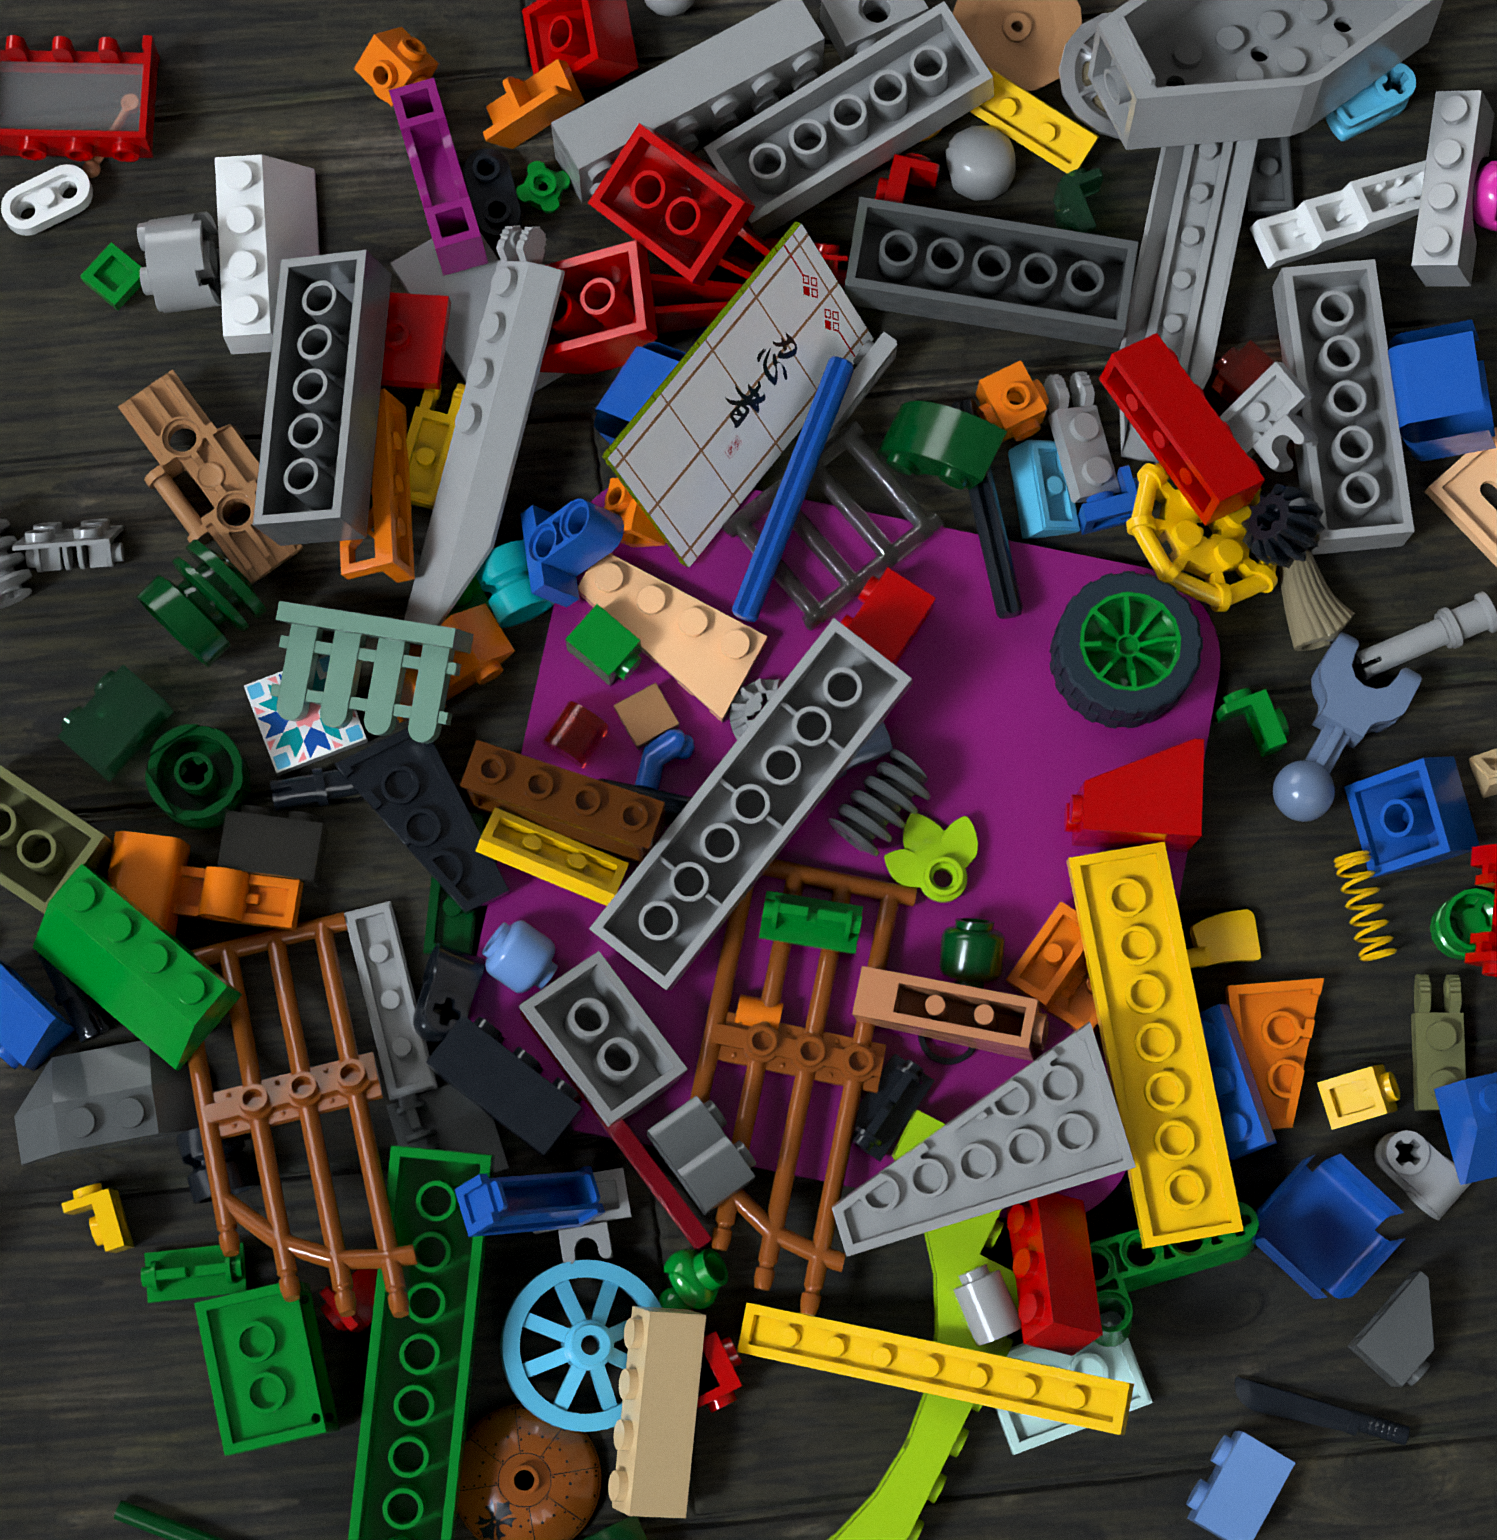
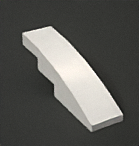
M1426 160L1351 181L1340 191L1305 200L1294 210L1257 220L1250 227V231L1267 268L1270 269L1309 257L1418 215Z

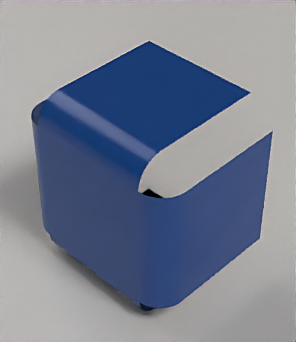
M1472 319L1400 333L1389 342L1388 358L1399 431L1409 452L1417 460L1429 461L1496 448L1492 439L1495 436L1484 360L1477 361L1474 341H1478L1479 337Z
M651 342L643 347L636 346L595 409L597 413L594 421L595 429L616 449L693 355L658 342Z
M1342 1154L1326 1159L1312 1172L1306 1165L1315 1156L1313 1155L1303 1159L1255 1211L1258 1216V1227L1261 1229L1257 1233L1255 1244L1313 1299L1327 1298L1321 1291L1322 1288L1338 1299L1353 1297L1405 1240L1403 1238L1389 1241L1377 1233L1375 1229L1386 1218L1404 1212Z

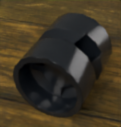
M197 1127L176 1136L182 1162L192 1166L193 1169L187 1177L194 1204L212 1202L200 1129ZM243 1134L223 1139L222 1143L231 1193L237 1195L255 1188L257 1185L250 1160L240 1156V1151L246 1146Z

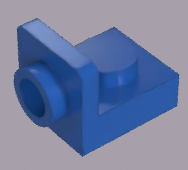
M1129 465L1119 467L1116 476L1121 490L1119 495L1114 496L1113 491L1100 492L1086 499L1087 503L1081 505L1078 520L1082 535L1124 525L1131 518L1139 481L1137 477L1133 478Z

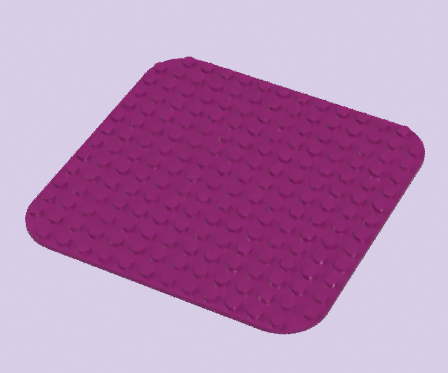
M608 488L597 495L591 503L604 508ZM752 489L690 567L687 566L668 539H666L664 546L634 548L620 542L618 547L610 554L768 636L763 650L742 687L755 682L759 678L764 680L780 679L784 682L833 618L841 622L846 614L853 618L863 605L858 600V597L864 586L873 575L880 579L887 567L936 598L932 612L896 664L900 670L912 678L913 684L883 722L888 731L893 749L899 750L912 759L928 777L925 786L931 794V798L925 800L917 795L912 797L918 808L917 813L931 819L943 831L955 820L967 816L976 831L978 851L974 860L966 868L967 884L963 893L957 899L947 903L935 902L929 899L922 892L921 888H917L914 907L899 904L887 971L955 983V979L942 974L939 968L942 933L947 927L955 925L956 918L985 919L995 922L994 929L1003 933L1005 936V949L1001 976L997 980L984 982V989L1026 997L1008 984L1006 978L1060 901L1076 910L1066 862L1067 859L1121 849L1072 846V832L1064 831L1066 803H1070L1071 794H1077L1083 782L1087 779L1194 738L1204 739L1205 758L1220 673V648L1214 625L1199 600L1177 591L1182 597H1186L1192 605L1193 613L1198 617L1201 625L1199 628L1200 635L1203 637V649L1200 653L1201 662L1199 669L1192 678L1193 681L1176 705L1168 713H1163L1158 720L1129 729L1127 727H1117L1115 729L1105 727V725L1097 722L1092 723L1067 705L1066 699L1062 694H1059L1055 686L1054 676L1051 674L1049 664L1051 661V653H1049L1051 641L1058 622L1072 597L1076 596L1082 587L1090 581L1094 582L1103 575L1135 571L1138 574L1145 575L1147 573L1157 576L1152 569L1008 540L1023 610L1018 617L1000 619L996 614L978 534L803 500L759 617L755 622H749L736 617L732 612V607L776 494ZM587 570L576 577L578 586ZM580 595V599L567 608L554 603L521 754L597 780L604 778L635 785L645 746L637 750L618 717L614 705L656 683L679 722V727L676 729L682 730L684 734L691 736L695 742V749L691 757L682 760L675 758L664 765L658 790L693 797L737 742L730 725V709L723 722H721L709 712V709L694 695L689 694L677 683V680L658 663L651 660L643 651L638 655L642 658V661L632 675L625 681L618 677L609 686L572 655L566 646L565 639L593 607ZM762 698L763 705H761V710L767 703L766 698ZM889 754L849 769L845 776L836 780L775 859L899 884L888 872L884 856L892 851L904 849V827L902 829L888 823L886 828L892 840L888 843L876 837L873 842L879 851V855L875 857L856 849L841 837L828 822V818H834L842 822L837 811L841 804H847L855 808L850 797L851 793L854 790L868 793L863 783L867 776H874L880 779L876 768L880 762H887L893 765ZM901 809L899 813L906 824L911 813ZM666 820V826L663 831V834L673 823L672 821ZM1167 851L1178 905L1188 852ZM611 855L629 863L618 889L619 891L640 864ZM497 861L496 866L510 893L488 904L477 957L483 958L486 963L487 957L482 954L483 949L502 923L505 922L511 925L517 921H525L551 939L555 945V954L552 962L558 965L549 982L542 988L544 989L599 951L688 1070L673 1087L638 1112L623 1119L642 1145L654 1147L647 1136V1130L690 1100L727 920L673 989L665 990L589 929L606 908L605 905ZM939 871L934 874L933 878L936 885L947 887L951 884L952 879L947 872ZM761 876L755 883L728 1012H737L741 994L758 998L762 996L773 943L772 940L759 938L766 891L783 893L785 880ZM804 884L802 896L831 901L833 890ZM854 894L851 896L850 904L863 906L856 954L840 952L824 1032L852 1038L856 1025V1019L852 1012L862 966L867 967L880 904L879 899ZM792 944L780 1000L781 1003H784L780 1023L805 1028L821 951L820 948ZM484 966L483 975L474 994L468 1019L474 1023L478 1016H481L502 1033V1036L506 1039L502 1045L513 1053L519 1046L539 1061L544 1069L540 1075L551 1084L559 1077L575 1089L520 1015V1004L542 989L534 985L524 993H515L487 972L486 966ZM1042 1008V1014H1047L1049 1030L1044 1051L1036 1049L1034 1060L1075 1032ZM875 1026L872 1042L886 1044L882 1070L895 1053L907 1061L909 1059L924 1069L923 1073L935 1080L915 1110H919L944 1124H947L1033 1062L975 1049L961 1063L942 1065L932 1061L924 1054L919 1045L918 1035ZM1099 1029L1095 1035V1038L1109 1079ZM925 1037L929 1049L934 1054L943 1058L958 1057L969 1048ZM718 1061L710 1100L725 1118L727 1125L721 1129L731 1141L747 1066ZM766 1071L749 1151L757 1164L753 1168L776 1172L795 1076ZM814 1081L795 1176L824 1182L843 1086ZM862 1091L860 1103L867 1094V1091ZM582 1100L579 1105L582 1107L585 1117L574 1131L611 1138L585 1101ZM907 1123L881 1162L852 1143L844 1186L858 1188L894 1162L892 1153ZM1127 1170L1054 1193L1083 1200L1085 1212L1106 1199L1122 1180ZM1011 1206L1003 1208L998 1218L1007 1219V1209Z

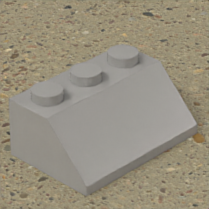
M599 951L519 1006L608 1127L648 1105L673 1087L688 1070Z

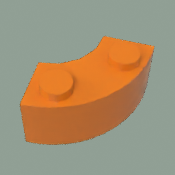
M486 603L453 614L441 624L444 627L456 628L474 634L471 653L455 651L453 663L461 664L460 675L450 676L446 701L476 682L482 685L495 679L504 670L501 663L515 651ZM411 644L409 656L421 657L423 646ZM406 668L400 705L412 706L418 670ZM397 717L400 723L409 720L408 718Z

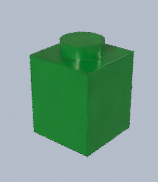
M598 604L593 607L565 639L567 650L609 686L618 677L623 681L629 678L642 661V658L638 656L642 651L641 640Z

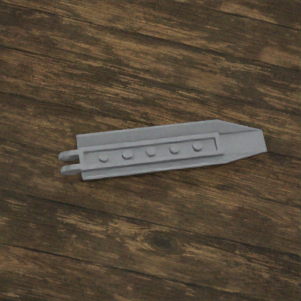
M1258 139L1161 147L1130 296L1126 329L1121 340L1120 349L1158 333L1166 346L1175 352L1180 365L1194 384L1200 386L1202 390H1204L1212 371ZM1120 409L1121 457L1154 464L1159 463Z
M505 226V229H502V234H500L501 239L498 240L496 247L500 260H498L496 271L491 281L488 302L483 320L480 323L479 336L472 363L468 369L461 405L455 418V428L405 614V621L441 626L494 548L565 276V271L542 265L545 253L544 246L547 245L546 233L540 229V226L524 227V230L521 226Z

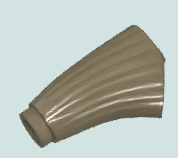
M1307 549L1306 561L1294 560L1290 568L1279 567L1283 604L1295 651H1310L1330 646L1331 642L1334 641L1355 614L1332 593L1311 551Z

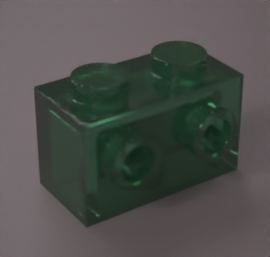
M124 665L117 672L114 670L109 671L99 680L94 688L95 696L84 708L78 706L66 716L61 724L63 731L57 736L108 782L117 775L174 712L161 696Z

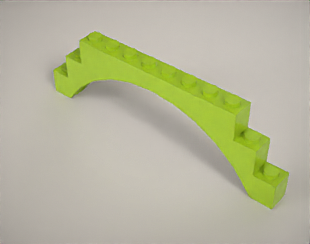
M915 1110L892 1153L894 1161L945 1124L919 1110ZM1002 1209L924 1233L933 1272V1341L1007 1357L1013 1344V1339L1007 1337V1335L981 1346L976 1345L953 1291L954 1288L962 1285L958 1277L959 1275L986 1264L989 1272L1000 1270L1018 1312L1019 1304L1013 1271L980 1255L984 1246L989 1249L993 1248L1001 1233L1004 1223L997 1218ZM923 1392L906 1440L875 1491L838 1531L826 1540H917L924 1526V1521L918 1519L926 1500L935 1503L947 1478L946 1475L940 1472L948 1456L951 1455L956 1458L967 1439L969 1430L963 1428V1425L971 1409L979 1412L983 1405Z

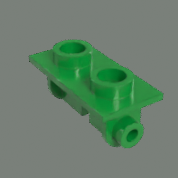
M766 891L759 938L856 954L863 906Z
M240 1243L239 1254L233 1257H225L220 1245L144 1253L145 1267L141 1268V1282L143 1287H147L148 1303L228 1295L247 1291L244 1243Z

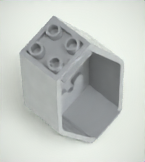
M1129 0L1097 23L1088 77L1126 150L1292 136L1308 130L1397 64L1429 42L1443 0ZM1334 24H1346L1351 30L1340 32L1335 28ZM1251 53H1262L1267 56V59L1262 62L1255 61L1251 57ZM1168 82H1177L1180 83L1181 86L1167 87L1166 84Z

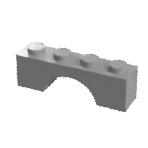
M1482 90L1436 91L1411 264L1425 287L1471 286L1477 246L1473 225L1474 182L1480 161L1483 157H1489L1495 115Z

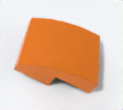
M1060 901L1006 978V981L1024 996L1038 999L1042 1009L1074 1031L1087 1022H1091L1094 1035H1096L1099 1030V1024L1077 912Z

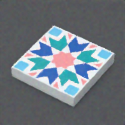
M329 655L318 657L313 690L324 692L330 660ZM283 671L244 685L278 776L368 742L356 710L353 711L352 720L349 725L342 729L328 727L322 722L320 717L321 704L310 702L308 714L300 721L294 722L283 719L277 712L278 697L270 695L272 684H281Z

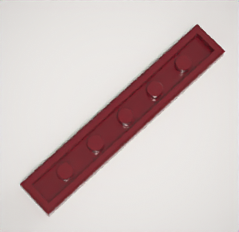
M521 1011L520 1015L576 1091L581 1095L587 1106L693 1248L700 1251L712 1240L711 1236L625 1121L621 1120L609 1127L605 1124Z

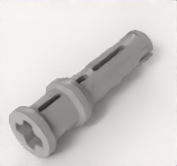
M1481 591L1474 595V600L1451 610L1447 607L1439 609L1434 615V620L1361 651H1356L1354 656L1355 663L1363 664L1376 659L1375 662L1358 668L1363 679L1368 680L1372 676L1444 645L1448 648H1459L1463 645V640L1486 630L1491 633L1496 632L1497 611L1489 596Z

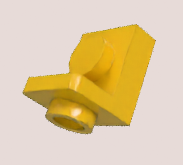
M1383 1064L1367 1067L1317 1083L1332 1130L1398 1111L1396 1101L1400 1100L1399 1087L1393 1073H1386Z
M96 1183L74 1190L72 1192L74 1199L61 1204L64 1214L77 1215L92 1209L94 1210L95 1216L89 1218L91 1233L97 1246L104 1245L105 1252L118 1253L134 1248L117 1190L110 1188L103 1190L102 1184Z

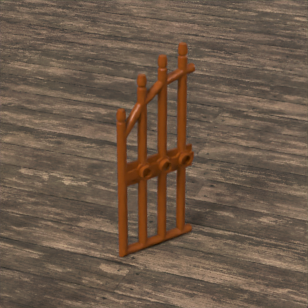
M774 859L762 874V876L785 880L783 890L785 894L802 896L804 884L833 890L831 897L833 902L850 904L852 894L879 899L880 904L867 967L881 970L887 969L899 904L914 907L917 888ZM753 886L727 920L690 1099L697 1095L703 1104L710 1100L718 1061L747 1066L731 1143L734 1144L740 1140L750 1151L766 1071L795 1076L768 1211L766 1212L744 1189H741L718 1206L715 1217L717 1225L713 1228L711 1243L712 1249L727 1251L733 1233L731 1227L735 1224L738 1211L762 1235L758 1256L759 1266L756 1267L754 1275V1288L769 1291L774 1282V1266L778 1262L780 1247L808 1260L804 1280L805 1291L802 1292L800 1300V1313L815 1316L820 1307V1291L824 1287L827 1268L842 1273L846 1253L831 1249L836 1226L832 1206L841 1200L862 1091L877 1094L886 1044L872 1042L875 1025L858 1022L857 1020L853 1038L824 1032L840 955L838 951L821 949L805 1028L779 1023L777 1031L767 1021L753 1026L744 1025L741 1021L735 1023L736 1013L728 1012L753 896ZM773 941L761 996L762 1002L769 1008L776 1006L781 1000L792 947L790 943ZM814 1081L843 1086L813 1240L811 1241L785 1228L813 1084Z
M344 911L297 923L296 931L272 929L191 950L208 966L220 963L223 978L242 993V996L229 1010L242 1085L213 1093L204 1041L188 1059L217 1231L220 1232L218 1236L219 1244L224 1256L233 1257L239 1254V1233L235 1231L238 1223L273 1249L277 1276L281 1278L279 1280L280 1292L286 1302H294L300 1298L301 1286L299 1277L296 1276L298 1270L295 1258L329 1268L332 1288L336 1292L334 1296L335 1304L341 1317H349L356 1313V1298L354 1291L351 1290L353 1282L350 1270L382 1269L385 1289L389 1293L387 1297L388 1304L395 1318L407 1316L409 1314L408 1293L404 1291L406 1283L402 1267L417 1265L418 1261L413 1244L398 1247L368 1103L383 1098L382 1087L374 1053L358 1054L334 933L348 930ZM315 939L339 1060L310 1068L287 945ZM268 951L291 1073L262 1080L239 958ZM349 1107L377 1249L346 1250L320 1114ZM297 1120L301 1122L324 1245L293 1236L290 1233L271 1127ZM251 1132L267 1219L231 1193L222 1143L223 1139Z

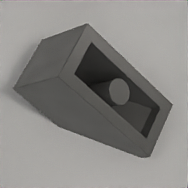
M1422 1271L1411 1272L1347 1345L1349 1349L1391 1387H1402L1406 1382L1410 1386L1414 1385L1431 1365L1426 1360L1434 1350L1429 1278Z

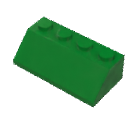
M82 863L49 901L32 947L177 1071L182 1068L242 996V993L102 875Z

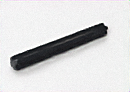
M972 399L958 400L951 406L979 417L976 402ZM990 466L983 481L972 489H968L996 614L1000 619H1009L1021 615L1023 603Z

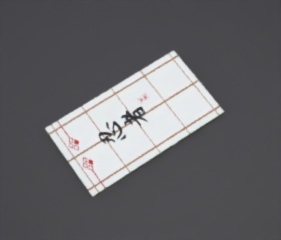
M793 223L602 455L606 464L627 489L676 555L679 562L688 568L802 429L803 422H805L828 360L832 356H837L853 363L861 347L869 339L873 341L870 331L863 323L801 223Z

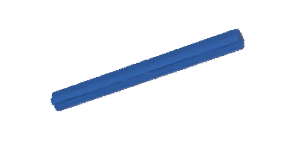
M832 356L828 360L735 599L732 612L742 620L755 622L759 617L854 371L853 363L841 357Z

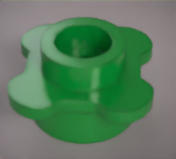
M541 161L531 162L527 167L528 176L524 184L517 187V198L522 203L529 202L532 207L545 213H553L560 206L559 202L562 198V191L570 186L569 175L565 171L555 172L550 170ZM544 183L548 188L544 191L540 190V184Z

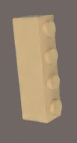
M632 1306L631 1318L625 1324L624 1343L628 1348L626 1369L622 1370L619 1378V1394L623 1402L621 1419L616 1422L614 1428V1446L618 1451L616 1470L612 1471L610 1475L608 1492L612 1501V1508L628 1516L686 1518L706 1315L688 1309Z

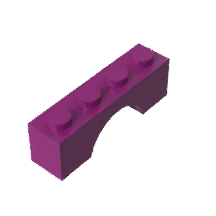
M434 78L389 90L443 276L487 264L488 260Z

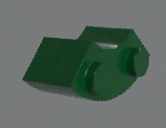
M909 401L900 406L877 453L887 459L886 464L890 468L901 474L911 475L913 473L917 476L922 474L938 476L942 482L953 488L962 490L965 487L970 490L983 481L1007 431L977 416L946 405L926 401Z

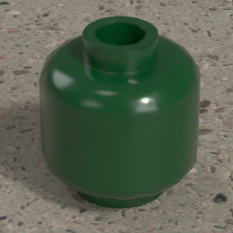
M956 918L955 925L947 927L942 933L939 963L941 973L955 979V984L984 989V982L997 980L1003 971L1005 936L997 929H994L995 922L977 918Z

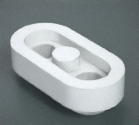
M70 164L60 165L10 189L2 199L1 213L12 231L25 236L34 235L85 210L91 203L93 187L88 176L81 168ZM66 189H77L74 197L69 199L62 197ZM25 209H35V214L31 218H21V213Z

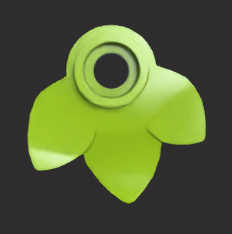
M911 813L903 831L904 849L892 851L884 856L888 872L896 882L903 886L921 888L922 892L935 902H951L963 893L967 884L966 868L977 855L978 841L974 826L967 816H963L955 820L943 831L931 819L918 813ZM939 871L947 872L951 876V884L947 887L936 885L933 878L934 874Z

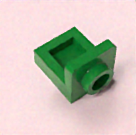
M1244 688L1223 698L1225 704L1221 705L1215 713L1218 723L1244 714L1261 758L1279 752L1287 743L1285 736L1289 735V727L1281 709L1277 708L1274 710L1266 689L1252 694L1250 688Z

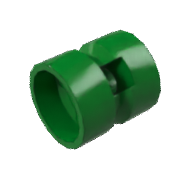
M1478 888L1467 889L1437 908L1431 919L1430 932L1432 941L1439 951L1450 958L1465 960V953L1475 952L1476 944L1470 943L1471 933L1492 931L1494 894Z

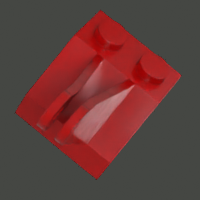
M640 123L588 202L589 205L687 280L697 285L704 286L717 265L752 282L755 281L763 270L727 251L737 235L770 260L778 253V251L744 225L756 206L736 184L702 159L654 129Z
M637 240L546 264L545 266L565 271V276L540 372L594 374L624 366L636 346L643 347L648 343L654 342L658 338V334L719 324L750 285L707 280L704 286L691 283L685 277L651 274L648 251Z

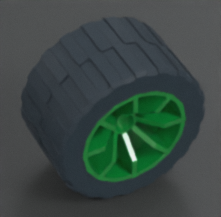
M1123 571V573L1119 574L1110 573L1103 575L1094 582L1090 581L1082 587L1076 596L1072 597L1054 631L1055 634L1049 651L1051 653L1050 670L1056 682L1055 686L1059 694H1062L1066 699L1067 705L1071 709L1079 712L1084 716V719L1092 723L1097 722L1105 725V727L1115 729L1117 727H1127L1129 729L1158 720L1163 713H1168L1176 705L1199 669L1201 662L1200 653L1203 649V637L1200 635L1199 628L1201 625L1198 617L1193 613L1192 605L1186 597H1182L1176 591L1177 588L1168 582L1165 583L1157 579V576L1147 573L1145 575L1138 574L1135 571Z

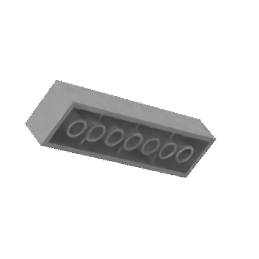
M833 618L589 929L665 990H672L913 684L912 678Z

